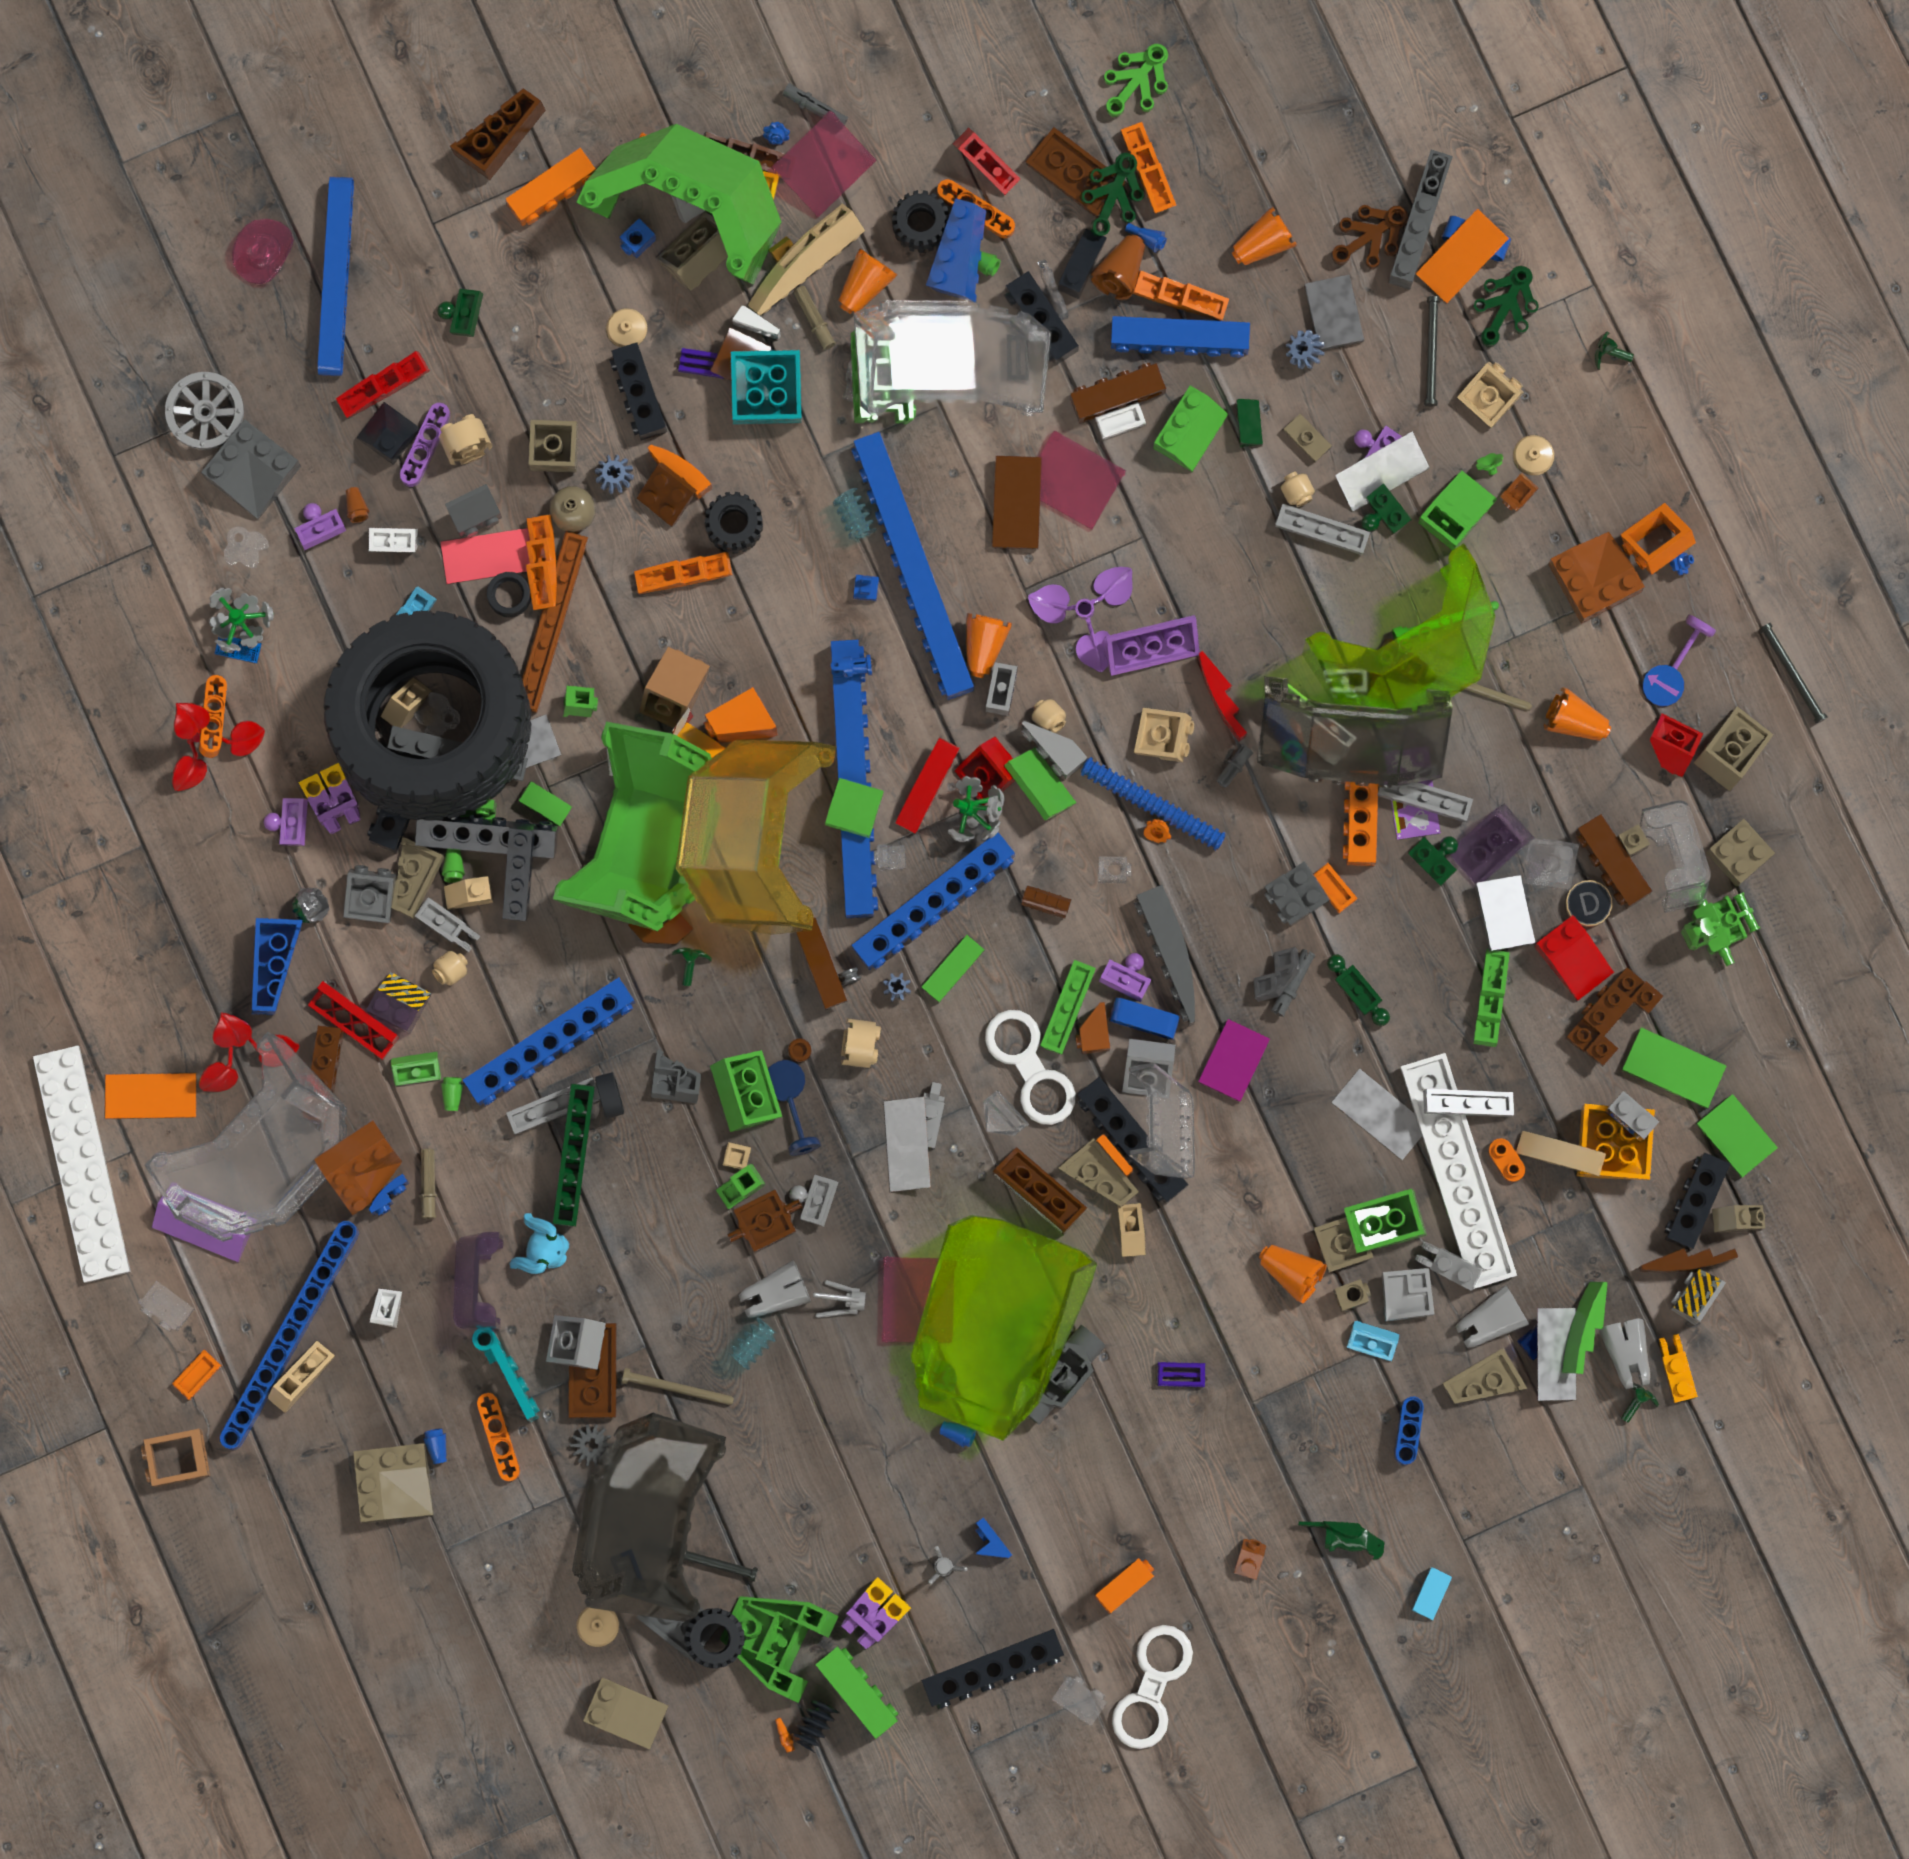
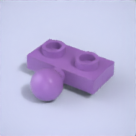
M1384 426L1375 441L1372 439L1369 431L1362 429L1356 432L1354 442L1358 447L1370 448L1364 457L1366 458L1402 436L1389 427Z
M309 503L303 509V515L309 522L294 528L304 550L346 531L336 509L321 516V508L315 503Z
M283 798L282 817L276 813H269L265 816L264 826L267 830L277 831L281 827L279 844L283 846L305 845L307 799Z
M1137 953L1128 955L1125 960L1126 967L1109 960L1099 982L1141 1002L1151 982V979L1136 972L1144 965L1142 956Z

